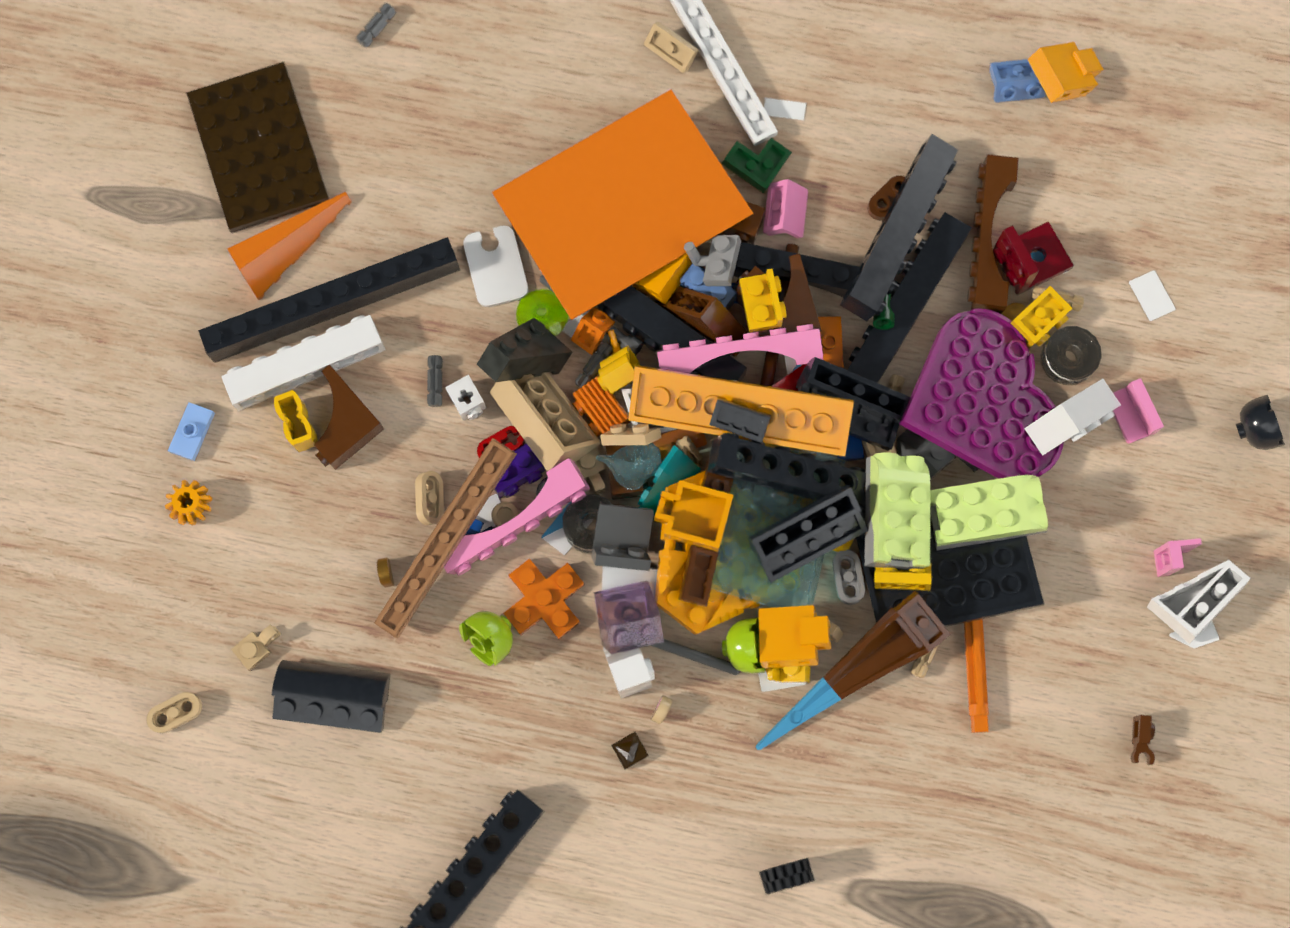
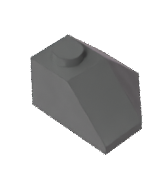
M909 429L897 438V454L899 456L923 457L924 462L928 466L930 480L956 457L951 452Z

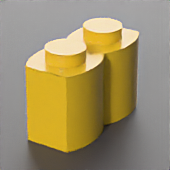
M628 345L600 362L601 368L598 370L600 376L597 379L604 391L609 390L613 394L633 382L635 367L641 365Z
M293 390L275 396L274 407L276 413L283 421V431L289 443L299 453L315 447L314 444L318 441L314 427L308 421V410L301 398Z

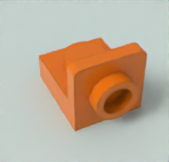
M593 308L581 318L571 341L592 355L597 351V347L606 332L613 327L615 321L609 318L605 312Z

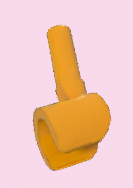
M614 329L608 330V335L612 344V354L621 350Z

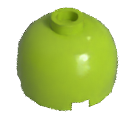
M480 611L471 615L459 625V631L464 642L469 639L474 646L470 649L471 652L488 666L493 664L496 666L509 654L513 645V635L510 630L512 626L503 615L499 616L493 612Z
M758 617L736 622L727 632L726 640L722 641L724 657L728 656L731 665L744 673L755 674L765 673L766 668H763L760 663Z

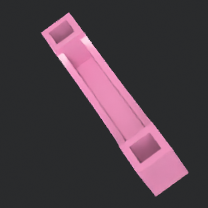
M813 324L797 326V331L786 333V328L770 330V335L760 337L759 332L743 334V339L732 340V335L717 337V343L706 344L705 339L689 341L690 347L679 348L678 343L662 345L663 350L657 352L659 369L688 374L711 359L733 352L748 350L770 351L786 355L795 359L796 365L807 364L814 357L823 360L819 328L813 329Z
M568 458L547 471L548 479L538 496L512 520L483 533L465 535L445 565L444 569L446 572L453 575L457 574L458 576L466 573L472 568L471 564L478 559L484 561L494 555L493 550L501 545L506 547L518 539L516 535L524 530L530 532L540 525L539 521L547 516L552 518L563 511L562 506L570 501L576 503L586 496L585 492L590 487L575 462Z

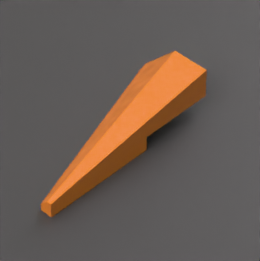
M346 191L227 248L258 300L265 296L264 293L273 283H277L280 280L282 273L291 264L294 265L320 237V233L329 223L332 224L335 221L338 213L351 203Z

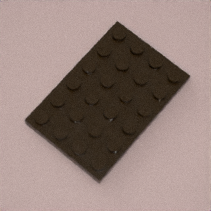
M284 61L186 93L228 229L231 233L319 205L329 200Z

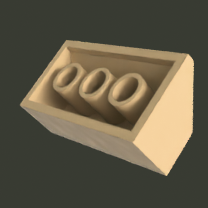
M548 372L542 373L540 377H534L532 374L524 375L522 379L496 382L489 392L547 471L568 458L574 462L578 461L601 443Z

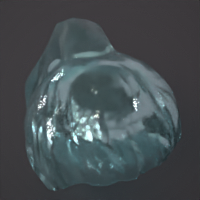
M650 443L648 445L623 447L613 455H597L596 459L608 466L615 480L624 488L636 490L656 473L661 463V454L659 448Z

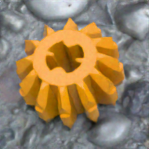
M182 480L181 488L172 485L175 493L166 494V498L171 500V502L165 505V508L171 511L169 517L173 520L178 519V523L181 525H185L187 521L192 526L196 525V517L204 521L206 518L202 513L204 511H212V508L206 505L212 501V497L206 495L208 488L205 486L200 487L199 482L193 480L191 484L186 480ZM190 499L193 500V503H192L191 506L188 505V504H187V506H185L186 500H189V501H191Z

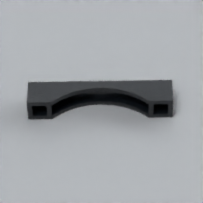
M741 242L734 277L739 278L746 270L750 272L756 266L765 274L767 269H773L774 276H779L780 280L790 282L789 256L796 255L797 253ZM800 254L808 285L844 298L859 266Z

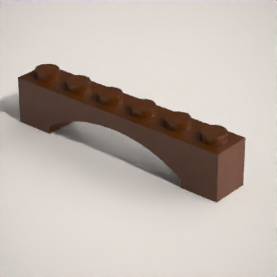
M987 154L984 163H980L978 167L977 178L982 180L981 188L978 187L976 191L975 202L980 204L979 212H975L973 227L978 229L977 237H973L971 252H975V261H971L969 276L974 278L973 286H969L967 302H971V310L987 309L1002 314L1007 308L1009 281L1003 280L996 266L992 249V225L999 200L1006 191L1012 192L1017 183L1018 157Z

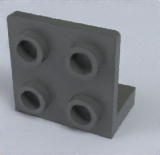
M600 503L591 554L594 565L650 571L651 559L647 552L653 521V510Z

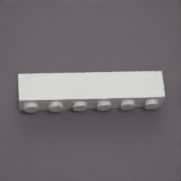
M365 315L357 316L349 324L333 326L327 329L326 333L317 337H306L298 345L282 347L277 350L276 354L269 357H258L252 361V364L245 367L237 366L231 368L221 378L232 405L238 411L324 376L321 371L328 365L337 371L385 351L373 319L370 315L366 317Z

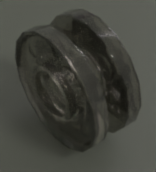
M1066 326L1057 330L1043 345L1040 354L1041 365L1046 375L1054 382L1062 385H1077L1085 381L1099 367L1102 358L1101 346L1097 338L1087 329L1078 326ZM1066 351L1073 352L1076 356V361L1069 360L1066 356Z
M596 494L586 495L582 500L576 503L571 502L566 507L563 515L564 534L568 543L579 552L592 554L595 529H586L584 523L589 519L597 521L600 503L612 504L602 496Z

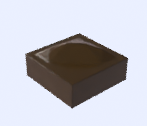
M636 732L611 745L625 770L649 756Z

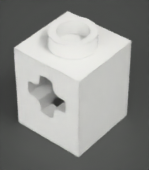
M469 375L445 387L463 421L479 417L483 413L482 410L486 409L485 403ZM468 396L471 399V403L466 404L463 398Z

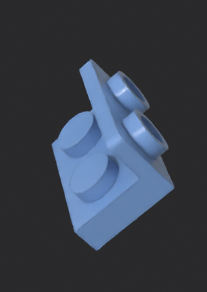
M1027 59L990 63L989 72L995 87L993 98L996 103L1045 97L1046 93Z

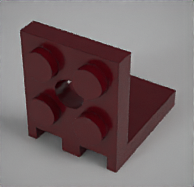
M1049 221L1021 235H1018L1012 225L1003 230L993 248V254L996 260L1003 265L1002 270L1009 283L1016 288V295L1026 292L1074 267ZM1035 250L1042 252L1044 260L1041 262L1034 261L1031 258V252Z

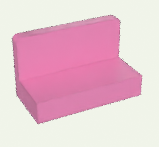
M789 179L771 183L767 193L763 233L769 236L787 233L796 238H803L808 190Z
M1141 378L1132 381L1126 388L1113 392L1121 406L1112 412L1128 444L1155 434L1164 427Z
M1201 538L1168 541L1155 549L1154 557L1157 576H1170L1183 569L1182 553H1187L1202 544Z

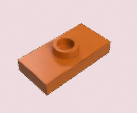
M841 316L818 317L822 330L820 338L823 360L843 368Z

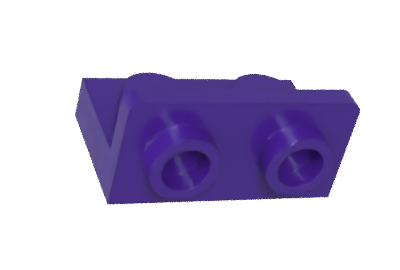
M527 443L514 451L517 455L494 490L499 498L503 496L509 498L515 495L523 484L527 482L532 484L543 477L542 473L545 472V467Z

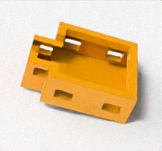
M1075 42L1040 47L1027 59L1051 103L1086 96L1098 86L1095 77L1104 70L1092 48L1079 50Z
M686 253L631 286L666 304L680 285V279L692 265V261Z
M679 480L676 494L662 491L654 521L667 524L664 533L666 538L718 552L734 495Z
M814 605L759 608V652L762 667L818 665L817 650L831 649L830 621L828 616H817Z

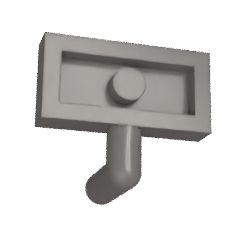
M717 235L713 237L709 255L700 256L693 242H687L684 245L687 255L695 266H706L703 282L706 286H731L741 245L738 235Z

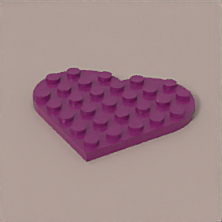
M973 309L954 315L938 331L899 424L999 479L1021 475L1040 477L1056 464L1061 455L1064 442L1042 456L1024 429L1056 408L1051 399L1041 389L1032 384L1035 375L1034 354H1030L1025 342L1026 339L1011 324L1012 321L997 312L987 309Z

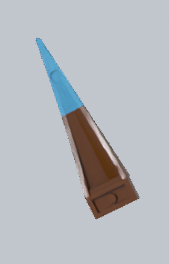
M914 591L894 609L891 608L757 743L756 749H763L838 701L931 652L951 634L921 596Z

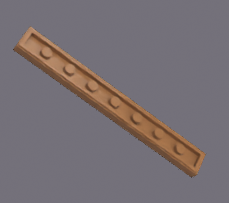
M492 438L374 624L393 637H400L517 453Z

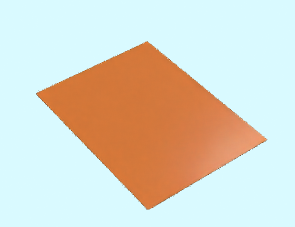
M672 89L492 192L571 320L686 254L684 245L687 242H693L695 247H698L754 214Z

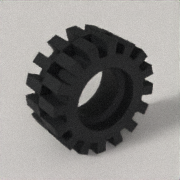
M808 858L759 872L765 894L779 892L815 880Z

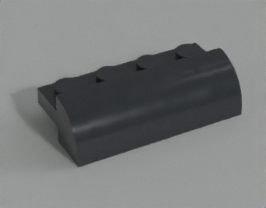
M817 357L812 358L807 363L795 387L800 392L854 400L849 435L887 451L893 448L899 423L911 398Z
M845 485L748 537V541L767 579L772 583L867 532L868 529L861 516V509L851 487Z
M282 660L278 665L273 682L272 696H274L272 719L382 733L384 729L385 707L389 696L390 674Z

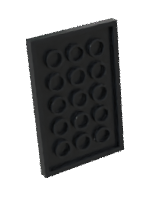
M930 518L931 591L876 589L874 583L876 567L865 566V533L856 537L876 623L891 608L894 609L914 591L921 596L945 627L1044 606L1027 536L937 550Z

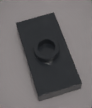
M718 398L709 425L762 443L771 415Z

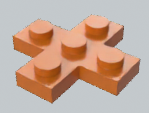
M529 558L508 575L524 595L522 599L504 612V615L520 635L541 619L544 620L558 639H561L580 624V621L564 601L585 584L568 563L546 579Z

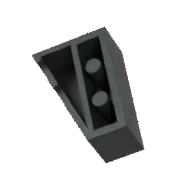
M532 318L490 341L476 365L495 382L522 379L524 375L532 374L534 377H540L545 372H551L552 375L560 373L573 352L554 336L543 323Z

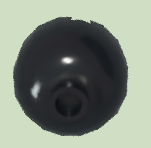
M1268 395L1257 397L1246 403L1240 412L1241 422L1236 424L1240 439L1246 438L1251 446L1262 450L1274 449L1285 445L1275 412L1271 409Z

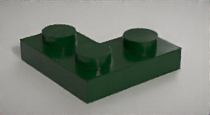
M772 137L759 155L736 141L721 164L764 194L792 152Z

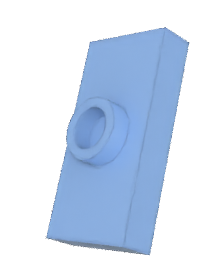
M188 402L168 452L195 462L215 412Z

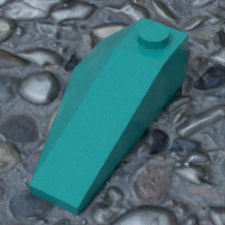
M674 445L654 474L653 483L655 484L653 487L649 486L640 496L639 507L652 509L654 521L662 491H665L666 487L679 482V480L682 481L701 473V468Z

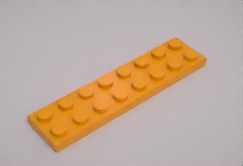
M638 365L635 367L628 421L720 436L723 433L731 432L709 424L717 399L722 398L771 415L763 439L764 443L840 456L846 455L854 400ZM738 435V436H739V439L752 440V439H749V438H746V437H743V436Z

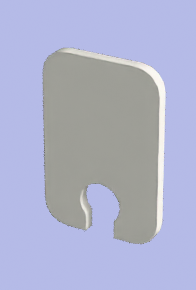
M508 226L493 228L494 235L499 241L498 247L493 251H486L482 248L480 231L467 235L463 241L477 300L484 307H492L520 300L528 293V285L515 235Z

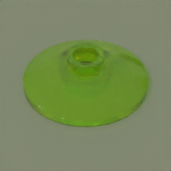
M538 289L531 291L521 299L517 306L516 319L518 326L535 318L543 323L554 336H557L563 331L568 322V314L555 293L551 290ZM540 308L546 309V313L544 315H538L537 310Z

